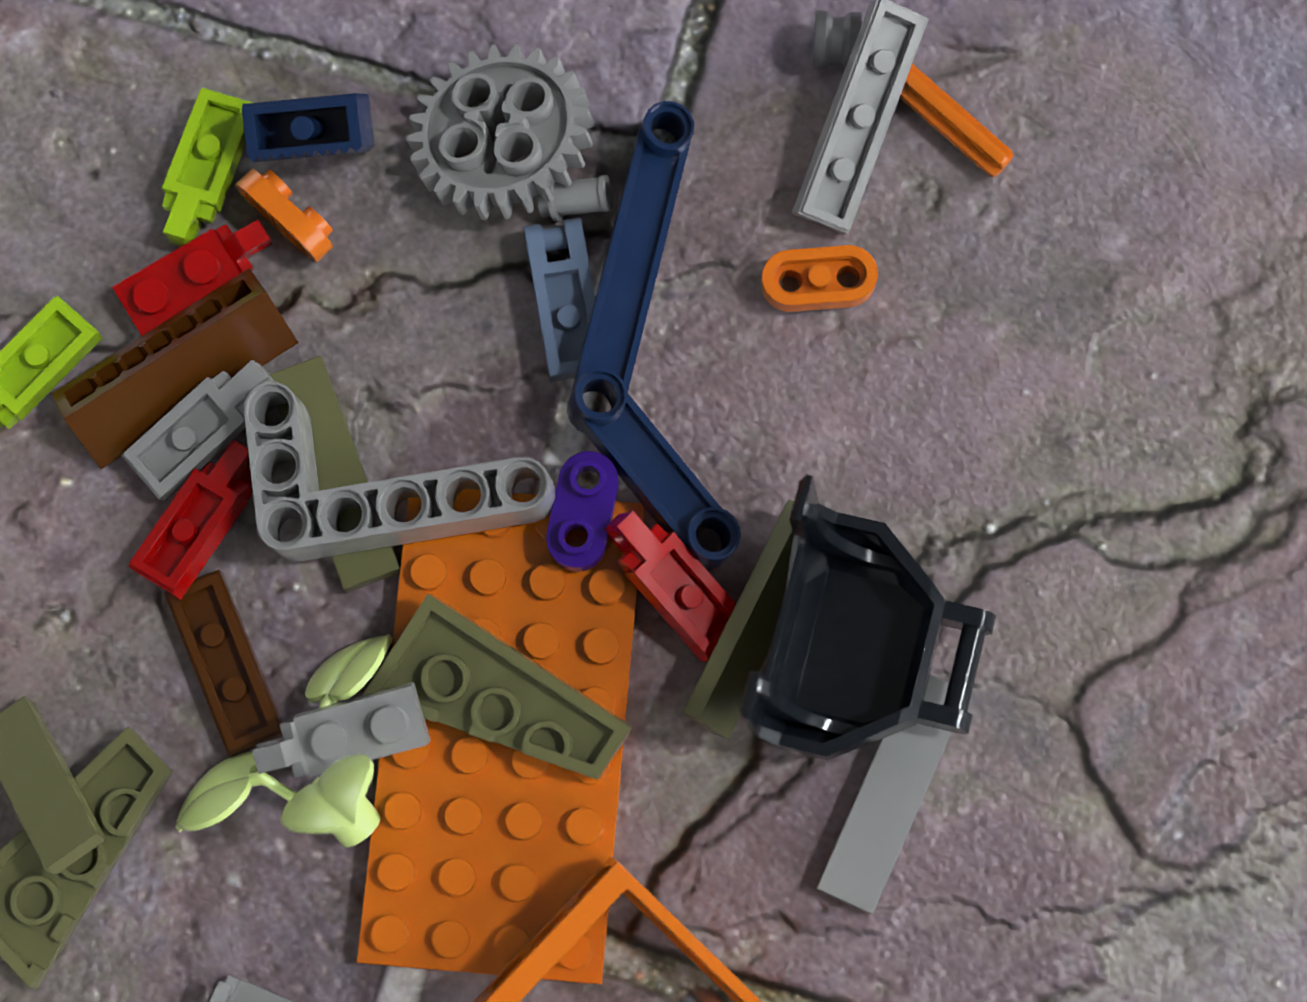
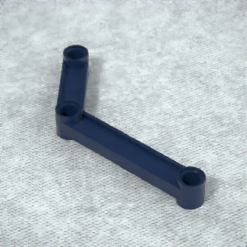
M663 101L654 104L648 109L635 138V145L571 394L567 402V415L571 424L577 430L583 432L601 454L611 460L619 477L658 525L667 533L675 532L707 571H712L720 567L739 546L741 539L740 525L731 513L721 508L628 394L691 138L694 134V121L691 113L684 106L676 102ZM665 129L675 137L676 142L671 144L663 143L653 135L652 130ZM590 391L603 394L610 403V411L598 413L590 410L584 403L583 394ZM704 527L713 529L721 539V551L710 552L702 548L696 539V530Z

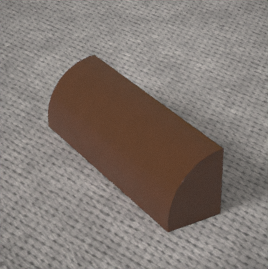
M249 268L52 393V396L65 422L100 469L120 458L126 450L207 377L213 379L222 371H225L232 378L251 360L263 366L299 342L263 286Z

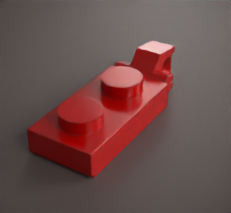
M259 220L250 223L233 234L228 225L224 224L215 230L213 228L112 286L139 333L143 336L250 268L253 271L254 268L248 258L266 249L273 243Z
M233 440L216 465L210 462L202 471L196 468L193 470L130 560L128 567L181 601L248 504L247 500L250 499L253 493L248 448Z
M633 510L627 513H619L604 530L608 533V537L619 551L624 554L618 560V563L626 571L625 575L701 662L708 661L736 603L675 532L667 533L658 524L648 528Z

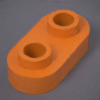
M251 169L235 184L237 190L247 202L312 262L317 264L333 248L332 243L327 238L333 232L330 225L310 206L303 212L288 199L293 194L292 191L270 169L266 170L262 175L255 169Z
M854 245L783 250L774 254L766 262L762 272L761 288L768 303L774 308L785 312L855 307L866 302L873 294L878 279V267L869 252ZM849 272L855 275L858 283L853 287H844L839 284L837 277L841 273ZM785 277H793L799 281L801 287L794 292H787L781 288L779 282Z

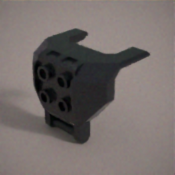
M805 475L799 481L789 519L794 537L786 589L771 647L761 671H750L739 711L753 737L779 749L827 761L917 724L959 734H968L973 716L967 712L985 635L992 634L996 615L981 608L946 601L932 580L886 523L839 513L819 504L814 478L812 475ZM941 626L961 630L944 705L924 701Z

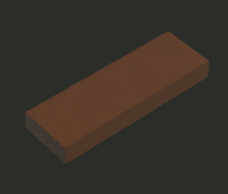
M216 570L195 579L181 601L171 594L164 592L228 756L233 757L237 754L246 753L257 748L258 743L283 737L279 726L283 723L224 574L220 570Z

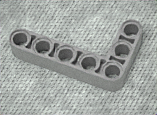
M265 382L257 385L245 400L244 417L257 529L260 538L267 546L290 561H305L534 523L545 519L552 511L556 492L554 482L540 462L530 457H516L319 491L311 417L308 408L286 385L279 382ZM280 404H289V413L286 419L281 424L267 426L266 421L270 410ZM295 460L296 470L293 476L287 482L274 484L273 473L276 467L284 461ZM535 478L541 481V489L533 500L528 502L513 500V490L521 480ZM467 488L481 490L480 502L473 510L468 512H457L454 510V501L462 490ZM408 498L421 499L422 505L418 516L408 522H398L396 520V510L400 503ZM360 507L362 509V519L359 525L349 532H339L337 526L340 515L349 508ZM302 517L303 528L299 536L292 541L281 542L279 536L282 525L288 519Z

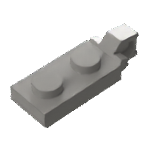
M251 360L232 378L225 371H222L213 379L207 377L122 455L123 459L159 500L166 501L186 482L195 468L200 470L246 428L244 405L248 394L257 385L265 382H275V380L260 363H256L254 360Z
M413 682L296 714L292 720L279 725L283 737L258 743L257 748L252 749L258 774L291 765L295 778L308 774L312 777L322 774L333 763L351 755L364 754L371 760L429 745L431 740Z

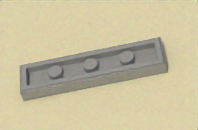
M889 0L870 1L791 214L841 235L849 234L929 18Z
M930 675L924 701L944 705L949 683ZM917 724L881 739L816 890L870 915L874 913L952 732Z

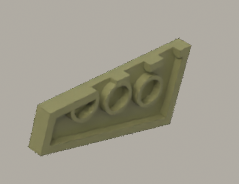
M433 594L426 595L362 695L414 682L425 719L433 722L437 721L468 732V734L519 750L526 755L597 780L602 777L633 729L632 725Z
M128 726L74 778L106 838L104 842L56 876L44 869L24 828L0 850V957L30 989H38L174 772L143 738Z

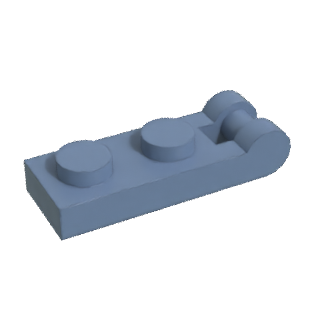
M580 218L563 220V226L542 229L541 224L523 226L525 247L550 382L575 378L595 300ZM567 249L568 260L547 261L546 252Z

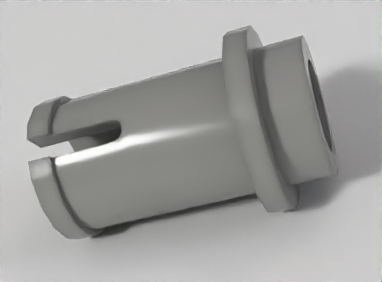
M608 175L571 180L572 184L570 187L554 182L550 186L554 195L552 202L547 201L540 194L537 195L541 216L543 218L551 217L554 222H561L565 215L598 211L610 212L613 207L612 186Z

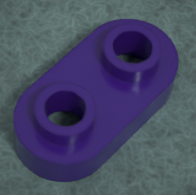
M594 451L579 452L571 456L563 464L559 473L546 541L552 559L560 567L569 571L581 572L593 568L602 560L607 549L609 537L604 528L613 520L619 491V480L614 464L601 453ZM592 471L600 477L596 487L583 489L577 484L578 477L583 472ZM576 528L584 530L588 534L584 545L571 547L565 542V537L570 530Z

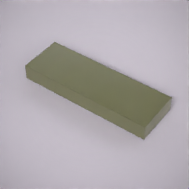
M23 696L0 713V782L44 869L56 876L104 842L106 838L35 703L26 696Z

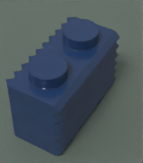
M352 93L242 104L247 157L253 162L370 152L375 146L368 94Z

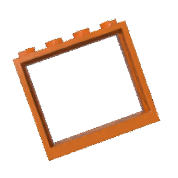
M610 856L473 1002H520L621 894L641 911L733 1002L762 1001L636 878Z

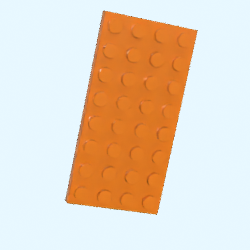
M462 490L454 501V510L457 512L473 510L480 502L481 490ZM513 493L512 498L517 502H528L537 495ZM408 498L406 522L418 516L422 505L421 499ZM616 501L613 519L619 513H627L633 510L644 523L645 507L641 503ZM551 513L545 519L534 523L403 544L392 648L426 595L433 594L626 721L638 589L625 575L626 571L619 565L618 560L624 554L619 551L610 538L602 560L593 568L581 572L566 570L552 559L546 541ZM572 529L567 533L565 542L571 547H580L587 541L588 534L582 529ZM425 719L431 740L429 745L379 758L374 807L380 814L381 820L371 834L357 963L499 975L610 856L614 858L624 743L602 777L597 780L526 755L519 750L468 734V732L437 721L433 722ZM609 908L542 979L603 984Z

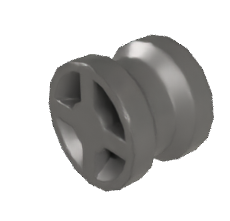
M815 10L812 67L823 68L829 62L841 63L846 68L861 28V12H849L845 17H832L828 11Z

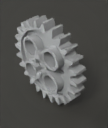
M519 44L513 45L508 57H501L497 46L491 45L488 59L480 61L479 57L473 51L468 52V67L461 69L457 64L450 62L448 63V69L452 76L447 81L437 77L430 79L436 91L434 96L418 95L417 100L424 113L413 114L409 117V121L415 130V133L407 136V141L414 152L410 159L418 174H420L419 176L429 192L434 190L443 206L453 201L460 215L464 216L475 205L481 219L486 220L493 206H499L504 218L510 219L513 204L519 202L528 213H531L534 206L532 197L540 194L549 202L554 200V195L550 188L554 182L568 187L571 186L572 182L566 170L567 167L584 168L585 162L579 149L591 148L593 144L587 130L594 126V121L588 109L590 106L584 89L580 87L573 70L565 72L558 57L546 63L544 55L539 48H536L525 59ZM484 102L482 105L474 107L476 104ZM540 105L537 109L528 111L530 108ZM473 151L470 155L460 158L464 153ZM529 155L526 159L520 162H514L521 156Z

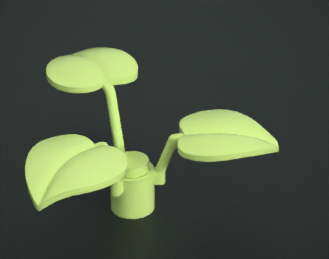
M387 634L356 642L329 657L311 677L305 691L306 698L311 703L320 702V708L354 696L377 671L393 641L392 635ZM252 752L237 754L214 766L196 783L182 805L175 828L181 833L183 829L186 831H196L215 825L227 818L244 802L252 787L265 786L288 801L281 814V823L286 829L309 834L332 833L343 847H352L369 837L381 820L378 811L365 797L373 776L374 765L371 759L364 754L345 757L333 763L312 784L305 786L296 793L266 772L258 774Z

